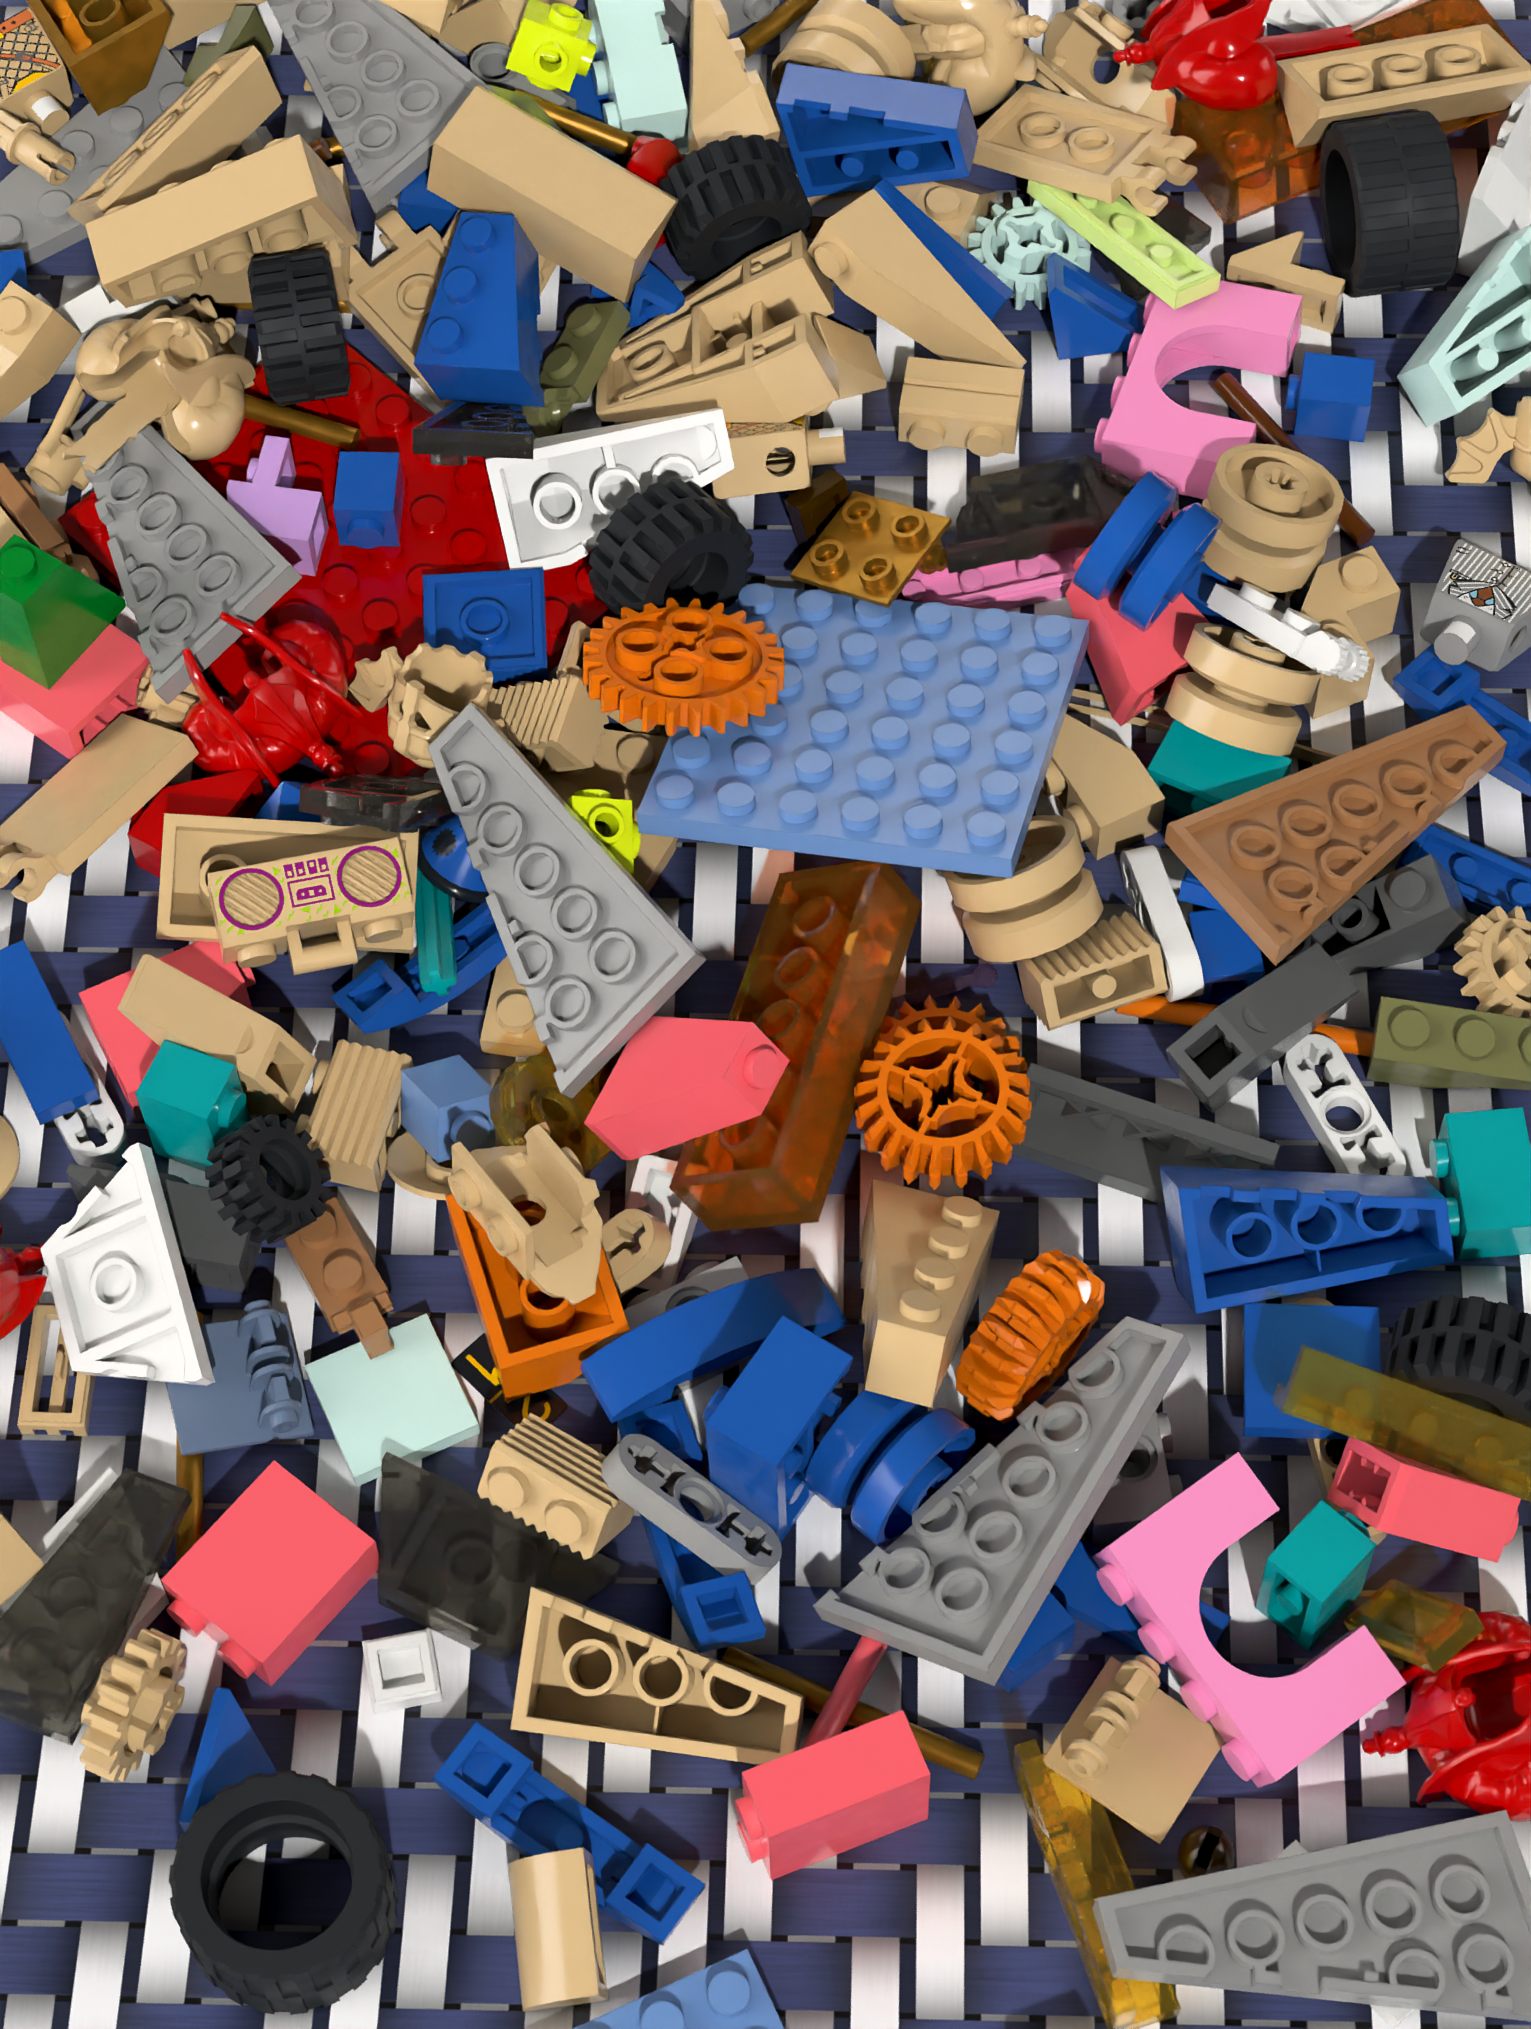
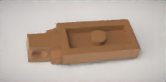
M3 462L0 463V506L27 541L100 584L99 576L89 557L72 554L68 536L61 524L56 519L48 521L40 511L38 499L26 480L18 482Z
M334 1197L323 1203L327 1209L322 1216L316 1218L315 1222L282 1239L332 1333L337 1331L341 1335L354 1329L367 1355L372 1360L394 1349V1345L387 1332L389 1331L388 1326L382 1317L383 1314L393 1310L392 1300L388 1288L340 1203Z

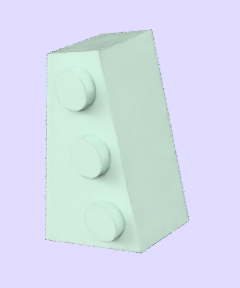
M588 0L589 20L592 21L588 41L597 45L595 51L597 61L591 63L593 83L597 96L607 94L609 101L602 104L604 123L638 137L648 136L669 139L677 148L688 147V108L673 43H668L661 15H665L666 11L663 0Z
M1531 225L1498 240L1397 375L1398 380L1426 427L1460 413L1531 366Z

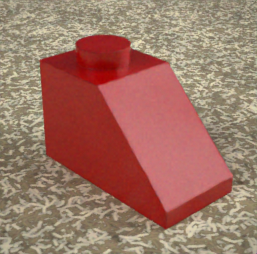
M247 768L163 787L149 805H144L135 813L131 820L127 836L136 865L160 878L164 813L253 819L266 803L259 773Z

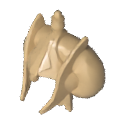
M892 0L893 6L901 18L916 23L905 26L898 25L911 43L916 61L937 59L930 74L929 84L966 89L973 117L983 115L1004 102L1017 80L1032 81L1035 79L1037 59L1034 52L1024 44L1023 38H1037L1046 32L1049 25L1039 15H1026L1024 8L1019 5L1018 0Z
M161 305L153 309L142 319L115 320L93 330L78 349L75 375L79 385L90 396L104 402L118 401L98 421L89 427L87 433L71 447L62 450V459L67 460L85 456L82 462L84 470H90L95 474L105 462L111 460L124 447L127 441H134L136 436L146 430L152 422H158L159 420H161L165 440L184 459L209 460L227 450L236 439L245 417L243 386L256 377V372L247 358L242 355L228 354L222 347L235 334V320L232 318H218L215 323L209 325L206 322H199L192 317L173 316L169 306Z

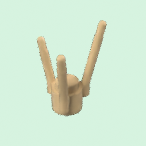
M76 375L47 435L25 468L27 475L37 485L58 496H64L71 485L80 490H85L90 483L85 476L80 457L67 460L62 459V450L75 444L74 440L66 435L85 399V393L79 385Z

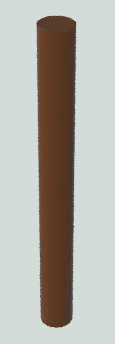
M1224 373L1216 379L1213 384V390L1242 421L1256 423V436L1263 444L1278 445L1307 456L1231 373ZM1344 497L1342 510L1336 524L1357 546H1362L1374 536L1375 529Z

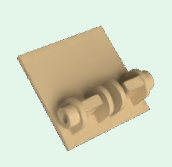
M1138 1655L1135 1660H1127L1122 1664L1111 1656L1041 1762L1160 1845L1224 1744V1740L1214 1726L1208 1722H1201L1188 1708L1159 1689L1160 1679L1158 1675L1161 1672V1668L1155 1660L1146 1655Z

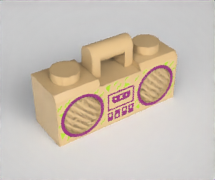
M398 837L208 873V893L224 964L238 961L239 966L243 968L258 967L275 961L277 959L276 954L287 952V949L293 975L355 964L358 961L354 938L365 936L368 943L390 941L403 935V929L410 928L413 924L414 905ZM337 934L338 941L302 948L301 941Z

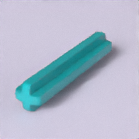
M417 866L415 918L420 986L425 992H436L439 997L446 996L451 992L450 987L458 982L452 897L434 887L423 876Z

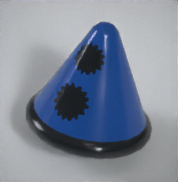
M456 814L439 825H433L424 829L419 834L417 866L423 876L434 887L451 897L470 903L485 902L489 894L480 881L482 878L480 871L473 868L466 849L469 846V842L459 816Z

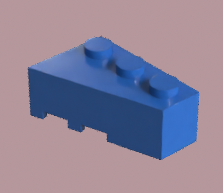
M790 63L786 64L776 99V106L799 181L806 197L871 190L884 178L895 187L970 177L978 133L966 89Z
M461 212L413 363L440 400L545 407L544 391L540 387L539 361L543 360L542 344L538 340L537 315L541 314L538 252L514 215Z
M783 1315L732 1387L729 1388L722 1385L710 1399L703 1414L707 1438L705 1448L708 1450L709 1463L707 1475L710 1476V1482L766 1522L775 1531L780 1542L786 1537L815 1495L806 1487L804 1477L814 1452L825 1436L819 1432L824 1414L833 1419L839 1411L842 1398L832 1393V1390L841 1377H844L849 1372L853 1356Z

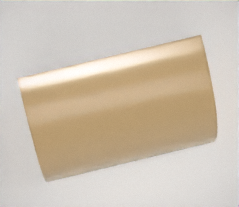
M576 1848L534 1855L509 1863L508 1873L522 2011L527 2012L608 2001L593 1855L584 1848Z

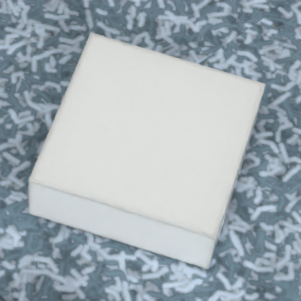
M430 1628L362 1641L374 1714L443 1701Z

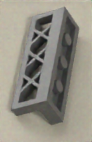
M1034 1063L1030 1064L1026 1073L1030 1081V1091L1026 1097L1032 1102L1031 1118L1024 1123L1026 1125L1024 1141L1021 1142V1145H1012V1155L1164 1206L1165 1201L1159 1165L1275 1170L1280 1149L1279 1144Z

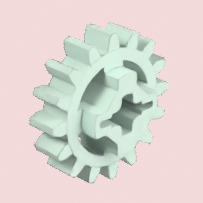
M1019 197L1013 198L1012 209L1007 211L1002 206L994 204L991 210V220L979 216L976 219L975 233H969L968 252L1015 292L1011 297L1014 298L1015 310H1022L1026 300H1034L1039 310L1045 309L1046 298H1048L1047 259L1053 252L1090 272V242L1051 211L1044 209V206L1036 199L1032 207H1024Z

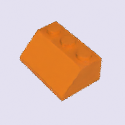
M453 1194L445 1196L453 1236L506 1402L571 1383L582 1374L580 1369L582 1361L630 1331L602 1245L600 1265L596 1279V1292L572 1306L564 1298H552L543 1293L531 1280L526 1281L506 1256H501L495 1250L486 1231L470 1211L463 1210ZM525 1200L513 1204L530 1226L538 1224L545 1217L546 1212L544 1208L536 1202Z

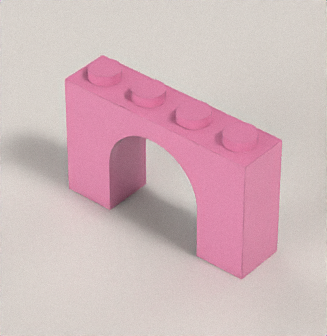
M1220 280L1217 292L1174 310L1153 292H1150L1143 315L1144 331L1142 334L1134 333L1129 345L1127 355V367L1129 369L1127 375H1118L1114 382L1110 403L1111 410L1113 411L1109 419L1102 417L1097 426L1094 452L1102 454V479L1136 485L1148 471H1153L1177 487V494L1206 499L1210 480L1219 456L1231 447L1256 443V423L1187 409L1172 401L1162 389L1177 375L1202 366H1226L1286 378L1301 337L1303 296Z
M1237 1452L1092 1558L1100 1567L1096 1572V1576L1105 1593L1117 1605L1123 1606L1126 1604L1142 1626L1138 1629V1635L1146 1650L1160 1664L1168 1662L1183 1683L1179 1691L1186 1706L1201 1722L1206 1723L1209 1720L1226 1743L1221 1747V1750L1229 1766L1244 1781L1252 1779L1257 1788L1278 1781L1405 1685L1406 1681L1365 1625L1341 1636L1292 1674L1278 1678L1259 1677L1243 1672L1228 1663L1212 1646L1204 1631L1199 1609L1200 1590L1204 1576L1212 1562L1221 1552L1280 1510L1240 1453Z

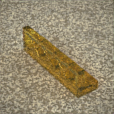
M1304 1344L1301 1345L1287 1386L1280 1383L1277 1385L1272 1403L1283 1413L1531 1502V1426Z
M1036 1739L1015 1745L1012 1773L1107 2029H1140L1178 2016L1181 2007L1172 1984L1112 1977L1092 1907L1096 1898L1136 1889L1105 1807L1047 1767L1043 1760L1047 1753L1041 1754Z

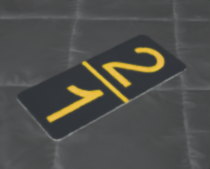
M485 1333L451 1362V1366L514 1426L517 1423L520 1424L524 1418L527 1419L530 1413L551 1424L567 1410V1404L552 1389L506 1402Z

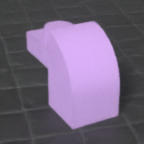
M266 435L260 457L252 458L249 462L246 482L228 480V503L299 574L315 576L329 529L322 492L293 489L296 470L289 438Z

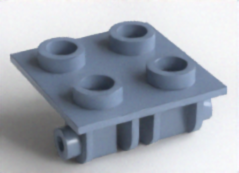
M257 1300L247 1304L244 1307L245 1316L242 1319L200 1325L215 1380L214 1383L203 1386L166 1382L182 1456L314 1435L286 1312L279 1313V1311L272 1309L270 1301Z

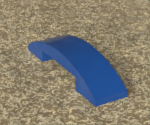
M1431 644L1393 678V688L1424 722L1470 704L1507 742L1502 761L1488 773L1531 797V722L1480 690L1479 672L1465 663L1460 665L1446 664L1439 659L1435 653L1434 645Z
M481 878L480 881L482 882V884H483L484 887L486 888V886H485V884H484V881H483V879ZM487 901L480 904L454 925L458 982L450 987V994L439 997L436 992H425L421 988L417 954L396 972L380 958L331 998L364 1034L382 1031L407 1023L451 1001L486 976L507 956Z
M815 1268L785 1270L747 1279L677 1306L641 1324L582 1361L580 1369L610 1422L614 1423L670 1400L674 1387L680 1383L756 1353L782 1315L819 1337L845 1328L847 1320Z
M683 1400L655 1405L617 1421L621 1440L629 1434H642L650 1437L701 1474L700 1467L703 1455ZM662 1486L661 1490L666 1493L667 1489ZM679 1498L682 1507L690 1516L698 1521H704L702 1513L693 1503ZM640 1514L669 1598L686 1634L698 1653L765 1638L766 1628L745 1571L724 1576ZM718 1527L716 1530L722 1533V1529Z
M477 1721L433 1777L434 1782L456 1802L525 1857L576 1848L586 1849L593 1855L598 1908L662 1946L705 1889V1884L650 1844L647 1843L643 1848L533 1769L532 1760Z

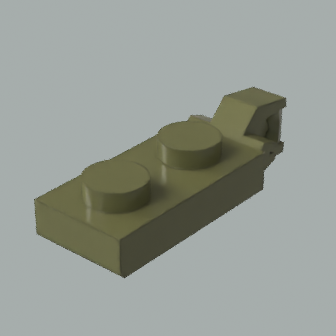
M620 300L577 306L568 317L566 328L554 350L544 361L543 370L539 375L540 387L544 391L545 407L523 406L520 412L521 418L526 420L538 438L557 435L573 404L587 402L631 320V314Z

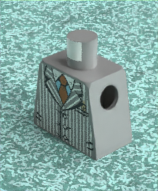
M1458 539L1433 594L1420 631L1423 640L1434 645L1436 655L1446 664L1460 665L1467 660L1487 671L1498 672L1531 647V572Z

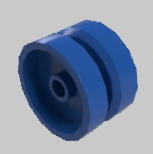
M1148 471L1138 481L1117 508L1083 559L1073 580V584L1096 600H1101L1111 596L1128 575L1132 576L1120 598L1118 615L1142 632L1147 631L1169 603H1173L1185 589L1205 558L1204 553L1213 541L1223 521L1219 516L1197 502L1184 507L1169 526L1165 528L1163 525L1177 501V487L1153 471Z
M863 1390L839 1415L822 1438L809 1462L804 1477L806 1487L831 1508H843L852 1505V1525L875 1545L888 1547L912 1525V1514L963 1467L975 1442V1429L949 1408H937L928 1412V1407Z

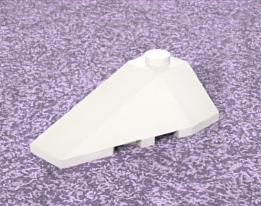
M1531 84L1512 103L1508 119L1503 121L1499 130L1496 146H1491L1471 195L1455 273L1471 277L1498 240L1531 225Z
M722 407L541 437L490 448L487 450L485 457L510 570L532 568L548 570L571 565L598 547V543L595 540L601 529H605L611 522L610 516L617 508L621 510L628 503L627 499L635 493L639 492L642 494L646 492L649 485L659 481L665 485L670 479H681L684 483L691 481L702 488L735 468Z

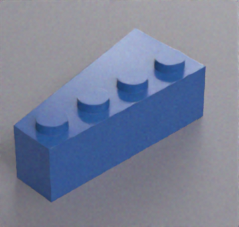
M1159 1165L1177 1290L1195 1314L1454 1262L1447 1199L1424 1177Z

